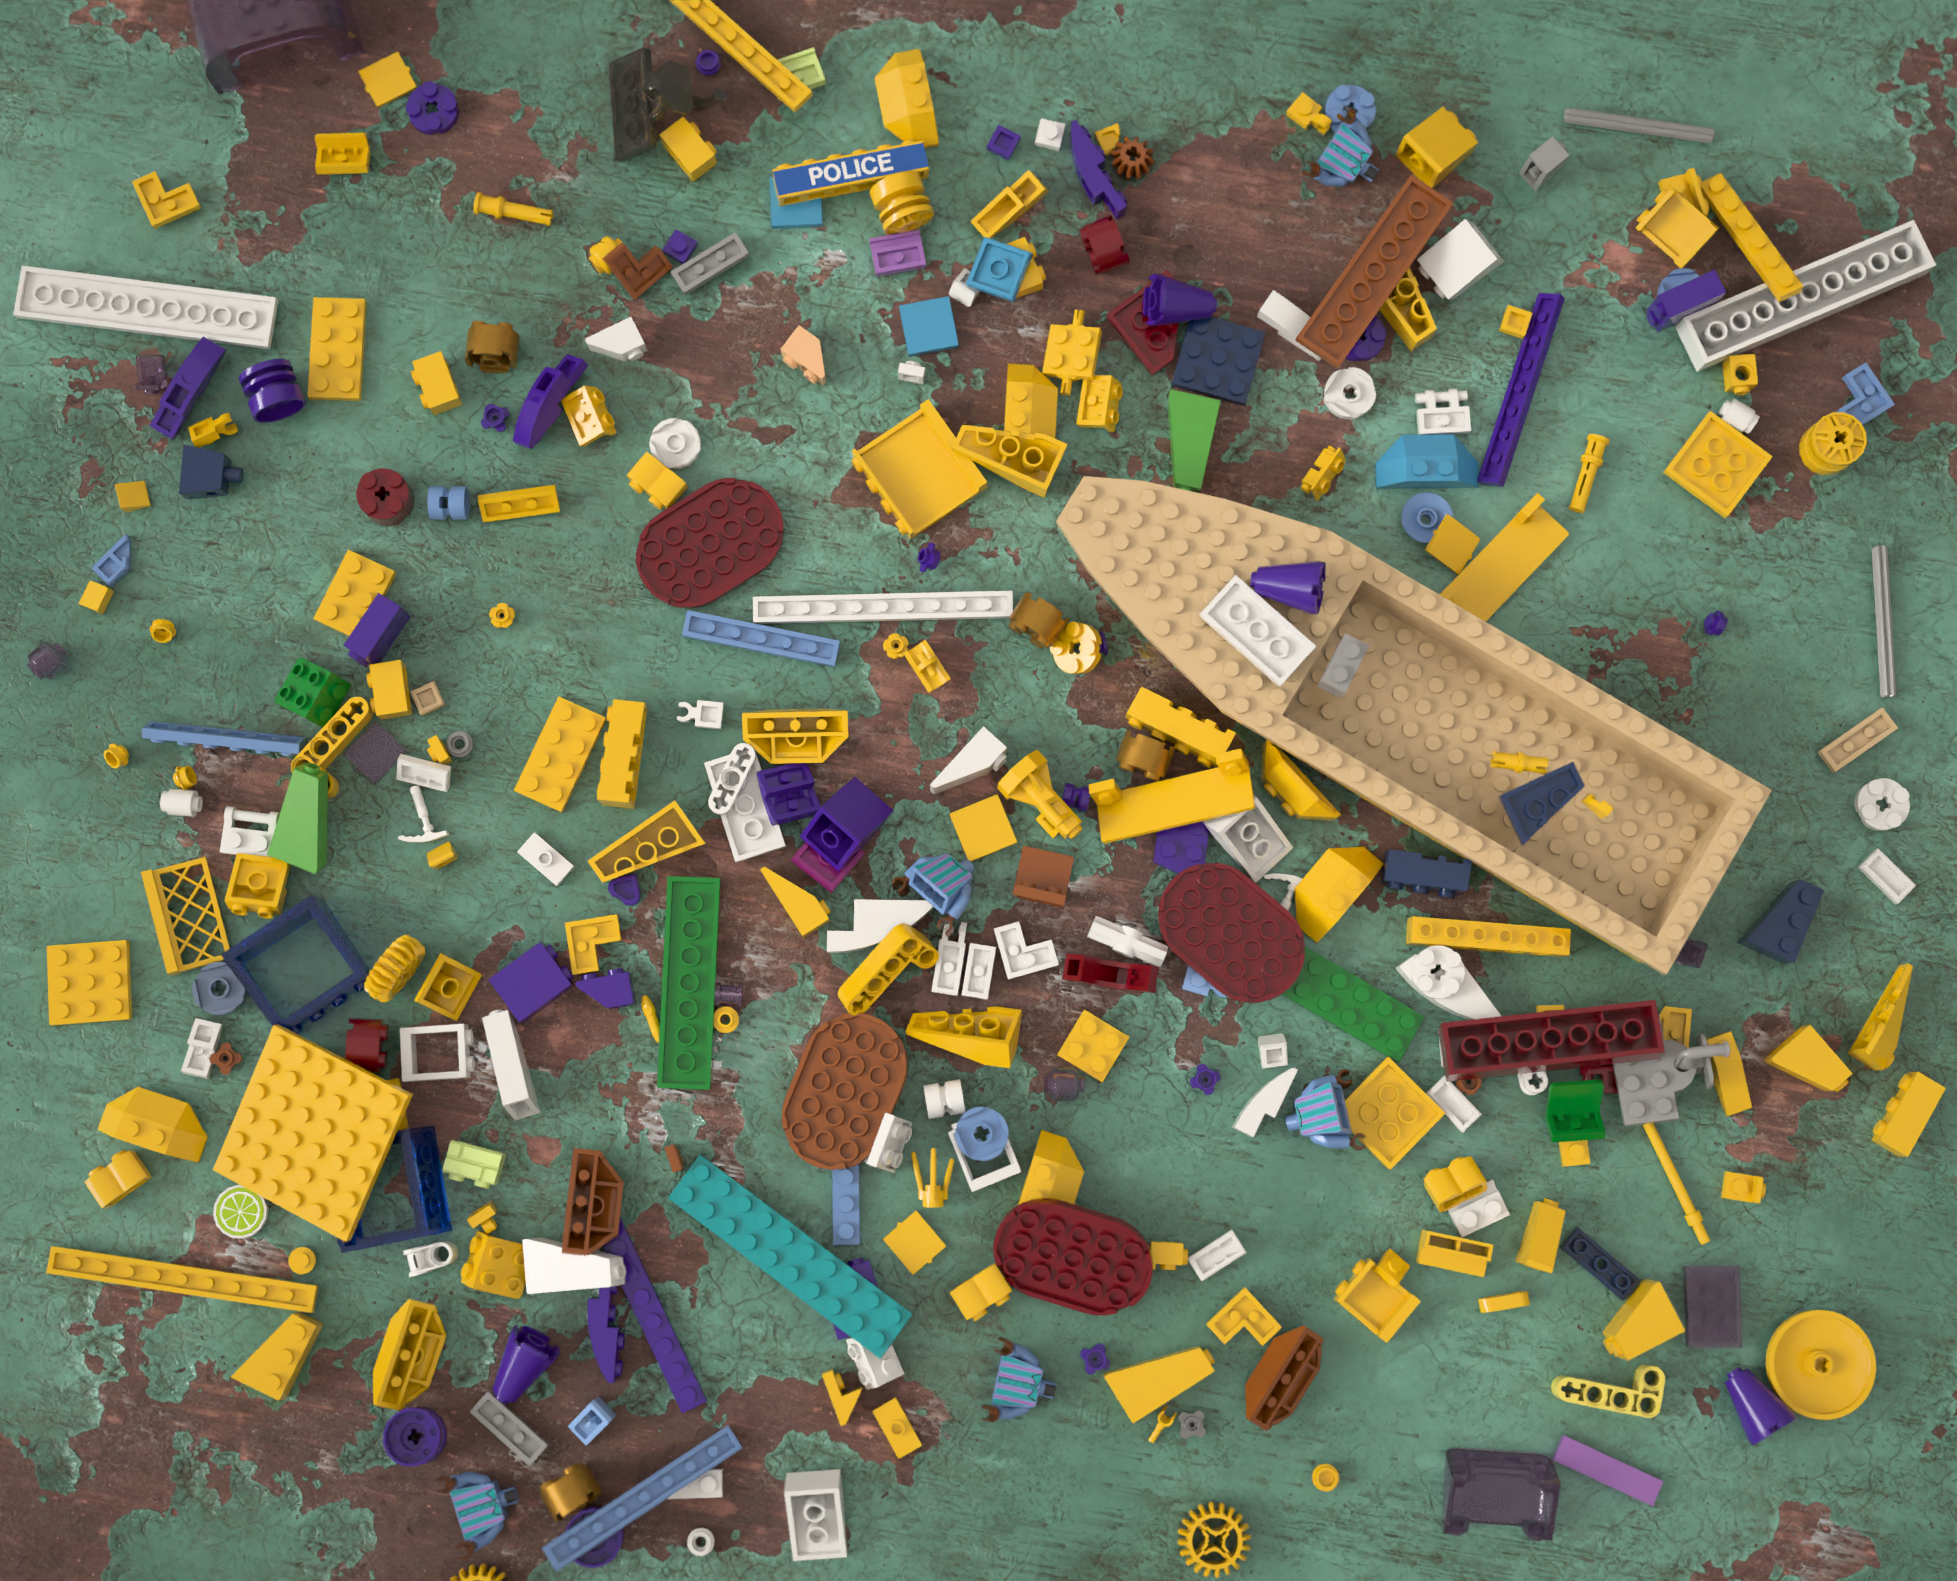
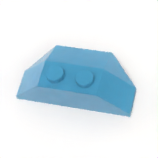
M1454 434L1402 435L1375 463L1376 489L1479 488V482L1477 481L1479 476L1478 461Z

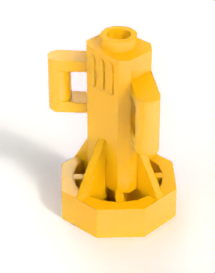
M1035 750L1026 755L999 781L997 789L1007 800L1011 798L1035 806L1041 812L1036 821L1053 839L1061 834L1064 839L1069 837L1072 840L1083 830L1081 827L1082 821L1052 789L1047 765L1048 761L1038 750Z

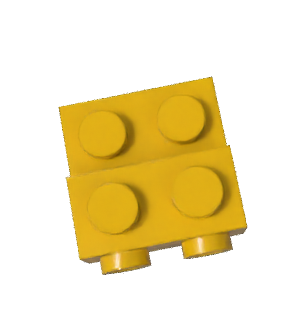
M237 853L225 897L228 909H231L232 913L240 916L247 915V912H256L259 917L265 919H272L274 915L281 916L287 894L285 886L291 864L274 857Z

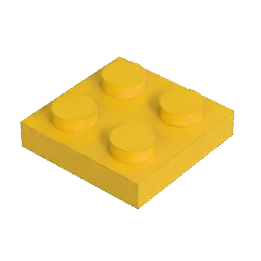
M1083 1010L1057 1056L1098 1081L1103 1082L1129 1036L1088 1011Z

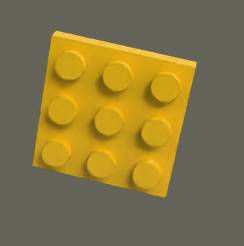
M1709 411L1663 473L1722 517L1726 518L1773 456L1716 414Z
M129 940L47 946L49 1025L132 1020Z
M1386 1057L1345 1099L1352 1134H1364L1365 1138L1357 1139L1388 1170H1391L1445 1114L1389 1057Z

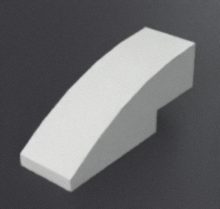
M1273 290L1259 310L1257 317L1277 329L1278 335L1320 361L1322 358L1295 341L1310 317Z
M1289 1068L1265 1084L1242 1109L1232 1128L1249 1137H1254L1264 1115L1275 1118L1298 1070Z

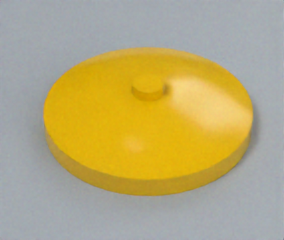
M1817 1309L1807 1310L1789 1317L1772 1335L1766 1352V1372L1774 1393L1791 1410L1809 1418L1830 1420L1853 1412L1865 1401L1874 1384L1876 1359L1868 1337L1855 1322L1836 1312Z

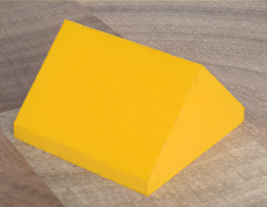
M440 953L414 1001L457 1021L482 974Z

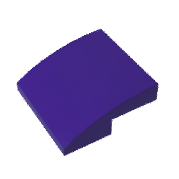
M791 763L757 771L761 796L772 826L814 816L821 807L813 789L815 781L807 763Z

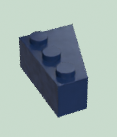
M1801 879L1790 882L1737 943L1783 964L1795 962L1824 890Z

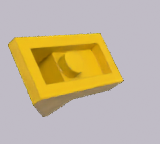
M834 1369L823 1372L822 1376L839 1423L843 1426L847 1423L863 1386L842 1394L841 1389H844L845 1385L841 1374H835Z

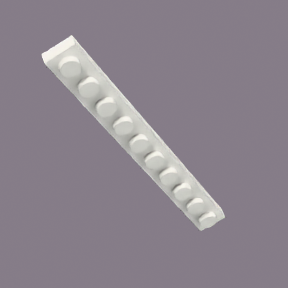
M1012 591L753 597V623L995 619L1009 618L1013 612Z

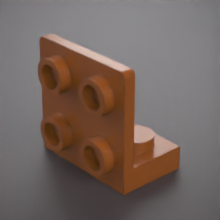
M1024 846L1012 897L1063 908L1074 858L1064 854Z

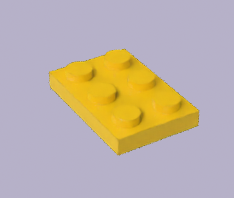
M348 550L313 619L350 636L377 594L386 595L397 573Z

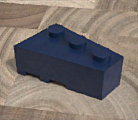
M1389 849L1384 855L1380 883L1387 884V888L1393 890H1402L1403 887L1413 888V893L1428 895L1429 891L1438 892L1441 898L1454 899L1455 895L1458 896L1468 891L1472 861L1464 859L1461 862L1449 860L1447 856H1439L1437 858L1426 856L1422 853Z

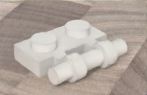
M1448 389L1447 392L1425 390V393H1416L1415 403H1425L1426 409H1418L1416 411L1418 435L1469 434L1471 432L1469 406L1459 407L1458 402L1467 401V390L1457 391V389ZM1436 402H1448L1449 407L1436 408Z

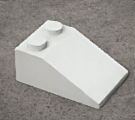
M983 726L930 784V791L935 795L987 775L992 770L997 772L1007 761V747Z
M1254 796L1255 809L1202 822L1220 845L1252 881L1256 883L1291 851L1293 846L1258 798Z
M840 1469L786 1473L784 1494L793 1561L847 1557L844 1498Z

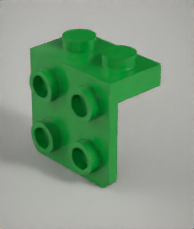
M299 658L275 698V703L323 728L336 713L351 684L334 673L310 661Z
M1602 1080L1555 1082L1550 1085L1545 1121L1551 1142L1605 1139L1606 1131L1600 1115L1604 1089Z

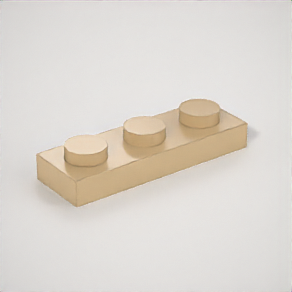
M1882 707L1817 753L1830 771L1834 773L1894 732L1898 727Z

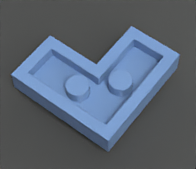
M1867 363L1862 364L1842 377L1855 400L1836 412L1850 414L1864 425L1895 405Z

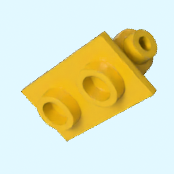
M1328 446L1327 449L1324 448L1314 463L1315 466L1320 468V471L1310 468L1301 481L1302 486L1300 488L1306 493L1312 491L1316 501L1320 499L1322 494L1327 493L1335 475L1339 474L1344 468L1346 459L1341 448L1337 450L1332 446Z

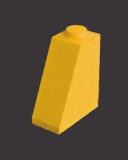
M1811 1025L1801 1026L1763 1059L1767 1064L1823 1091L1835 1090L1837 1092L1848 1084L1847 1078L1853 1074Z
M1546 1198L1543 1199V1202L1534 1201L1515 1262L1539 1271L1552 1273L1566 1212L1558 1208V1202Z

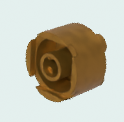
M473 321L467 334L465 363L472 368L473 363L479 365L480 371L487 373H507L510 367L515 370L517 368L519 334L513 330V325L510 323L500 322L494 325L483 321Z
M1025 592L1008 618L1010 621L1008 627L1017 634L1021 635L1023 632L1030 636L1029 641L1040 649H1043V647L1048 648V646L1052 647L1069 619L1067 617L1061 619L1063 613L1040 597L1037 601L1030 599L1033 594Z
M1126 731L1116 757V761L1120 762L1118 768L1132 773L1134 769L1144 771L1143 777L1157 782L1160 777L1165 778L1175 748L1171 746L1168 751L1164 749L1165 743L1138 733L1136 738L1130 737L1131 731Z
M582 1462L579 1464L575 1463L563 1471L564 1477L561 1479L559 1477L556 1479L552 1478L539 1487L542 1491L540 1496L556 1523L564 1520L563 1517L568 1513L573 1515L596 1500V1496L604 1493L587 1464L583 1465Z

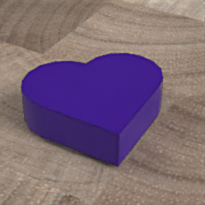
M637 874L617 877L610 881L608 891L613 897L621 898V901L628 906H634L640 902L641 891Z

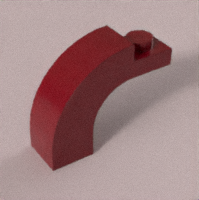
M1066 954L1062 980L1128 992L1155 993L1159 967L1116 962L1086 955Z

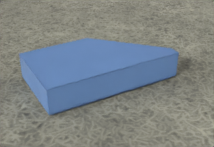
M125 534L91 568L110 587H113L130 570L131 538Z

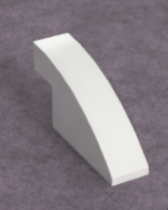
M854 899V931H827V953H847L876 946L896 925L906 923L913 927L934 907L927 900Z
M1417 954L1412 955L1395 968L1420 995L1451 1014L1467 1020L1501 1016L1465 966L1464 981L1459 990L1442 999H1432L1424 996L1412 983L1410 967ZM1439 968L1432 973L1435 975V979L1440 980V976L1444 975V970Z

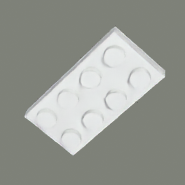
M1236 575L1199 615L1278 687L1286 681L1316 647Z
M748 749L737 753L740 761L738 765L732 762L731 767H737L744 773L746 768H742L741 764L744 759L749 760L751 758L748 755ZM757 754L755 763L731 811L721 815L736 863L786 847L780 826L771 825L763 803L757 779V771H761ZM730 755L704 763L712 790ZM730 772L725 776V783L728 786H736L740 781V776L736 772ZM723 786L719 788V790L724 792L722 797L715 799L718 809L721 806L726 807L728 805L725 802L727 793L730 796L734 794V792L727 791Z

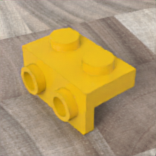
M366 133L315 135L317 146L315 169L317 174L368 173L371 150Z

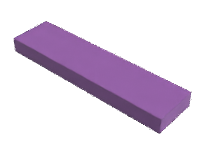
M1563 1434L1552 1460L1651 1506L1654 1505L1663 1484L1662 1480Z

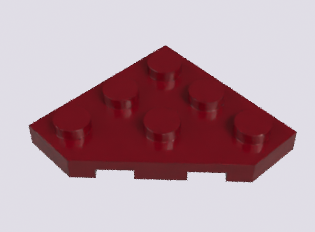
M1168 270L1161 274L1174 279ZM1152 281L1148 283L1146 287H1150ZM1144 286L1107 313L1106 318L1153 377L1173 362L1178 323L1160 326L1147 325L1146 321H1149V318L1143 315Z

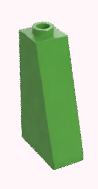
M1170 389L1167 406L1174 488L1200 493L1221 400Z
M303 763L293 770L267 853L269 856L314 874L324 869L327 864L328 773L320 770L318 765Z

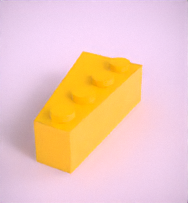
M1409 267L1380 311L1410 352H1412L1432 338L1437 328L1425 299L1422 298L1418 289V282L1413 277Z
M1141 687L1126 713L1125 718L1129 720L1128 724L1138 730L1145 728L1152 732L1151 737L1164 743L1167 740L1174 744L1175 750L1181 754L1188 755L1190 753L1198 757L1196 761L1205 767L1210 768L1211 765L1217 767L1215 754L1226 752L1236 733L1227 729L1226 733L1220 731L1219 727L1216 726L1217 724L1209 719H1201L1199 721L1196 719L1197 716L1193 711L1180 706L1175 709L1172 707L1174 704L1172 701Z
M613 699V705L608 706L607 721L610 723L608 732L606 731L604 735L605 753L601 759V777L597 788V800L603 806L635 809L648 708L644 702Z
M674 800L589 859L588 863L602 883L704 845L705 842Z

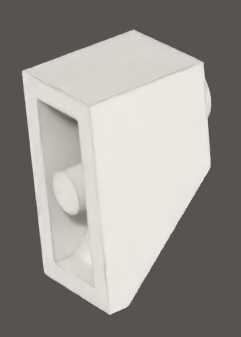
M632 317L585 338L590 351L623 362L627 360L635 361L644 355L643 353L647 351Z

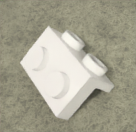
M852 1337L846 1340L848 1353L858 1369L859 1380L867 1390L879 1387L904 1375L892 1345L883 1358L879 1359Z

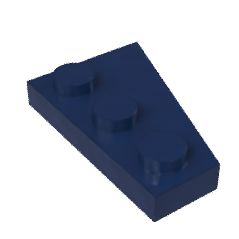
M1571 762L1498 797L1521 845H1524L1585 785L1574 762Z

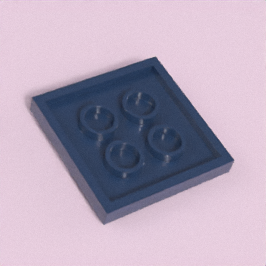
M1213 317L1189 321L1171 386L1245 406L1265 332Z

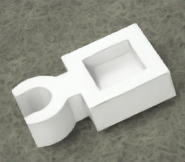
M697 700V708L692 707L687 702L679 703V708L688 709V714L685 717L677 716L679 722L688 723L691 720H695V727L722 730L723 702Z

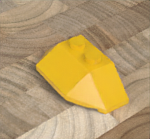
M920 49L895 53L875 76L884 127L902 141L916 140L917 142L923 140L924 148L939 146L934 108Z
M1008 364L1004 431L1011 432V430L1019 431V433L1029 434L1042 433L1055 438L1058 388L1034 365Z
M815 708L742 713L743 740L751 745L770 764L823 763L848 738V710Z
M1269 740L1263 743V788L1271 797L1276 796L1282 802L1280 806L1288 816L1292 817L1294 815L1297 819L1334 821L1341 815L1276 744Z
M1365 847L1328 848L1294 888L1296 921L1301 930L1314 942L1318 943L1368 886L1384 863Z
M136 1087L108 1103L97 1129L116 1139L197 1163L200 1162L208 1140V1135L203 1130L190 1103L142 1087Z
M1041 1130L1018 1205L1040 1198L1057 1199L1075 1204L1084 1170L1067 1138Z
M408 1299L390 1319L373 1369V1404L375 1406L400 1411L406 1404L429 1388L447 1336L435 1305Z

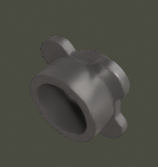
M1197 1410L1195 1413L1181 1412L1178 1415L1181 1425L1179 1434L1183 1439H1188L1190 1436L1202 1438L1206 1434V1429L1203 1427L1205 1416L1202 1411ZM1193 1422L1194 1427H1190L1189 1424Z

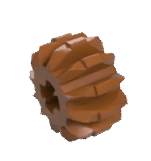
M1126 136L1124 144L1117 142L1115 145L1116 150L1111 152V157L1114 159L1111 164L1112 167L1118 168V176L1126 173L1127 181L1131 179V175H1134L1137 180L1141 178V173L1147 175L1150 170L1148 166H1153L1154 159L1151 158L1153 149L1147 148V140L1138 143V136L1134 137V141H1130ZM1130 156H1135V161L1129 160Z

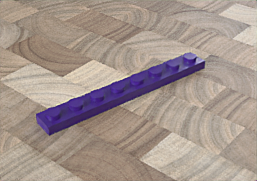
M1538 293L1477 479L1481 485L1504 487L1565 300L1561 294Z
M620 1217L618 1236L603 1247L606 1253L623 1257V1264L626 1268L625 1284L622 1285L623 1290L681 1412L684 1413L706 1402L707 1399Z

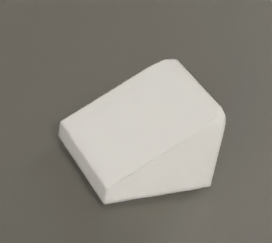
M964 268L953 281L949 295L970 307L980 291L967 287L966 282L970 271Z
M1284 1034L1258 1037L1262 1069L1288 1065L1287 1042Z

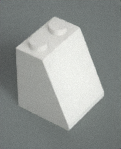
M1467 219L1463 220L1417 259L1421 264L1418 267L1419 271L1426 279L1432 278L1436 283L1434 289L1442 299L1447 297L1449 300H1454L1504 262L1476 225Z

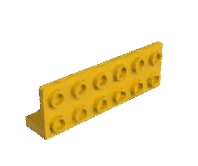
M1537 493L1439 595L1486 622L1564 541L1569 532L1540 506L1545 499Z
M1242 749L1215 754L1218 768L1120 790L1114 779L1089 784V793L1097 804L1101 841L1104 844L1255 809L1249 762Z

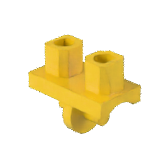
M926 640L904 653L905 658L928 693L933 692L951 680Z

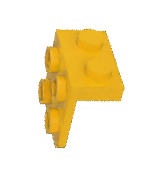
M477 1230L475 1237L471 1239L469 1244L470 1254L467 1263L463 1265L461 1270V1283L472 1289L519 1299L522 1296L526 1283L523 1244L496 1238L486 1234V1232Z

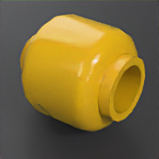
M605 236L590 248L591 256L588 259L600 274L603 272L608 275L613 274L603 261V258L622 242L619 238L613 240L611 237Z

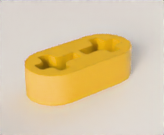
M1517 1291L1479 1298L1478 1303L1480 1313L1527 1306L1530 1305L1528 1291Z

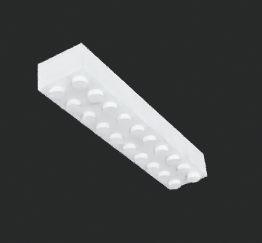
M1912 220L1794 270L1793 272L1802 283L1803 289L1802 292L1786 300L1778 302L1764 283L1682 318L1675 328L1696 372H1699L1726 360L1731 355H1739L1922 277L1933 269L1936 264L1915 221Z

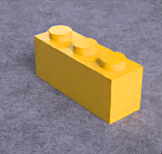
M1909 1072L1900 1079L1898 1093L1888 1101L1885 1107L1887 1112L1883 1120L1880 1119L1873 1128L1874 1136L1871 1141L1898 1157L1909 1156L1946 1089L1920 1072Z

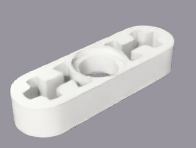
M740 743L733 748L709 797V807L717 815H725L731 811L755 763L756 753L753 747L747 743ZM748 749V755L751 758L749 760L744 759L741 764L742 768H746L744 773L737 767H731L732 762L738 765L740 761L737 753ZM736 772L739 774L740 781L736 786H728L725 783V776L728 773ZM720 786H723L727 791L734 792L733 796L727 793L725 802L728 805L726 807L721 806L720 809H716L717 804L714 800L716 798L720 799L724 793L722 790H719Z

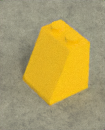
M1441 107L1403 137L1395 156L1420 181L1433 189L1475 150L1478 141L1471 130L1465 129L1458 122V118L1453 112Z
M1650 1279L1641 1281L1603 1330L1606 1338L1603 1340V1343L1610 1355L1614 1354L1616 1357L1630 1360L1685 1331L1660 1281Z

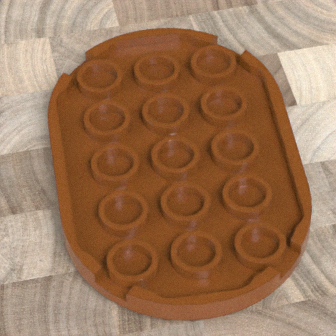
M847 1013L826 1021L809 1039L782 1107V1127L789 1145L807 1163L822 1169L843 1170L854 1167L869 1158L885 1113L893 1115L908 1074V1058L905 1046L892 1027L881 1019L868 1014L858 1013L856 1016Z

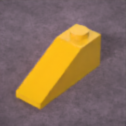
M763 867L760 869L803 938L830 921L827 915L831 911L824 900L818 902L815 896L768 868Z
M1724 1032L1706 1038L1707 1045L1721 1044L1723 1041H1727L1730 1045L1731 1051L1728 1057L1723 1055L1710 1057L1714 1086L1725 1115L1730 1116L1752 1108L1741 1056L1732 1032Z

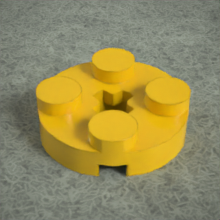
M1070 622L1066 624L1054 645L1050 647V651L1054 656L1056 664L1064 672L1085 674L1093 670L1100 661L1099 644H1102L1099 633L1093 626L1079 622ZM1075 643H1076V644H1078V643L1081 644V645L1079 646V650H1080V653H1079V654H1078V653H1074L1073 648H1074Z

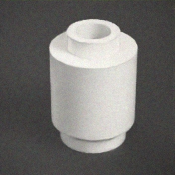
M1735 398L1731 402L1726 400L1718 412L1722 415V420L1740 433L1744 431L1747 434L1751 432L1760 417L1755 414V410Z
M170 789L169 791H163L160 799L161 811L167 812L168 815L195 817L197 812L201 811L203 804L202 797L194 790Z

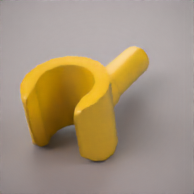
M1164 1406L1157 1417L1158 1424L1148 1439L1151 1443L1155 1442L1165 1427L1172 1425L1177 1416V1412L1174 1413L1173 1417L1165 1415L1164 1412L1168 1406Z

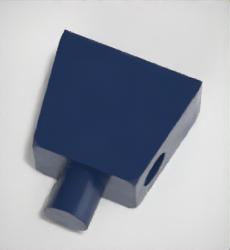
M183 445L179 494L185 499L225 496L228 494L229 483L243 482V468L231 467V459L225 454Z

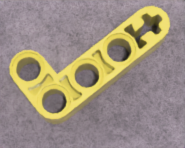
M1643 1364L1635 1371L1632 1388L1560 1375L1552 1381L1551 1390L1557 1398L1566 1402L1652 1418L1661 1409L1665 1375L1660 1368ZM1652 1370L1655 1374V1379L1651 1384H1646L1645 1374ZM1568 1385L1577 1388L1578 1394L1570 1391L1563 1392L1561 1387ZM1591 1387H1596L1598 1391L1597 1398L1592 1401L1588 1400V1390ZM1618 1392H1622L1624 1401L1621 1405L1616 1406L1614 1404V1396ZM1648 1397L1651 1404L1650 1408L1642 1411L1640 1408L1641 1400Z

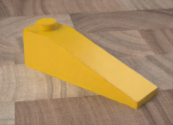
M962 425L952 450L1015 485L1045 498L1068 444L1042 433L1029 434L1019 433V431L1015 430L1010 432L994 430V428Z
M1909 963L1898 966L1847 1053L1874 1071L1887 1069L1895 1058L1893 1053L1898 1044L1913 966Z
M995 1006L987 1007V1011L972 1012L971 1009H962L963 1013L948 1014L946 1011L912 1014L906 1029V1035L984 1065L1004 1068L1011 1067L1017 1051L1022 1010Z

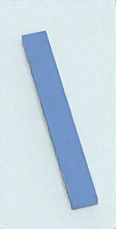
M727 1425L542 1547L544 1553L557 1572L741 1450L742 1446L729 1425Z

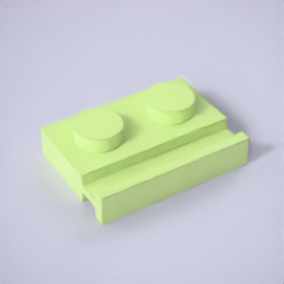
M814 48L778 59L784 67L809 89L826 84Z

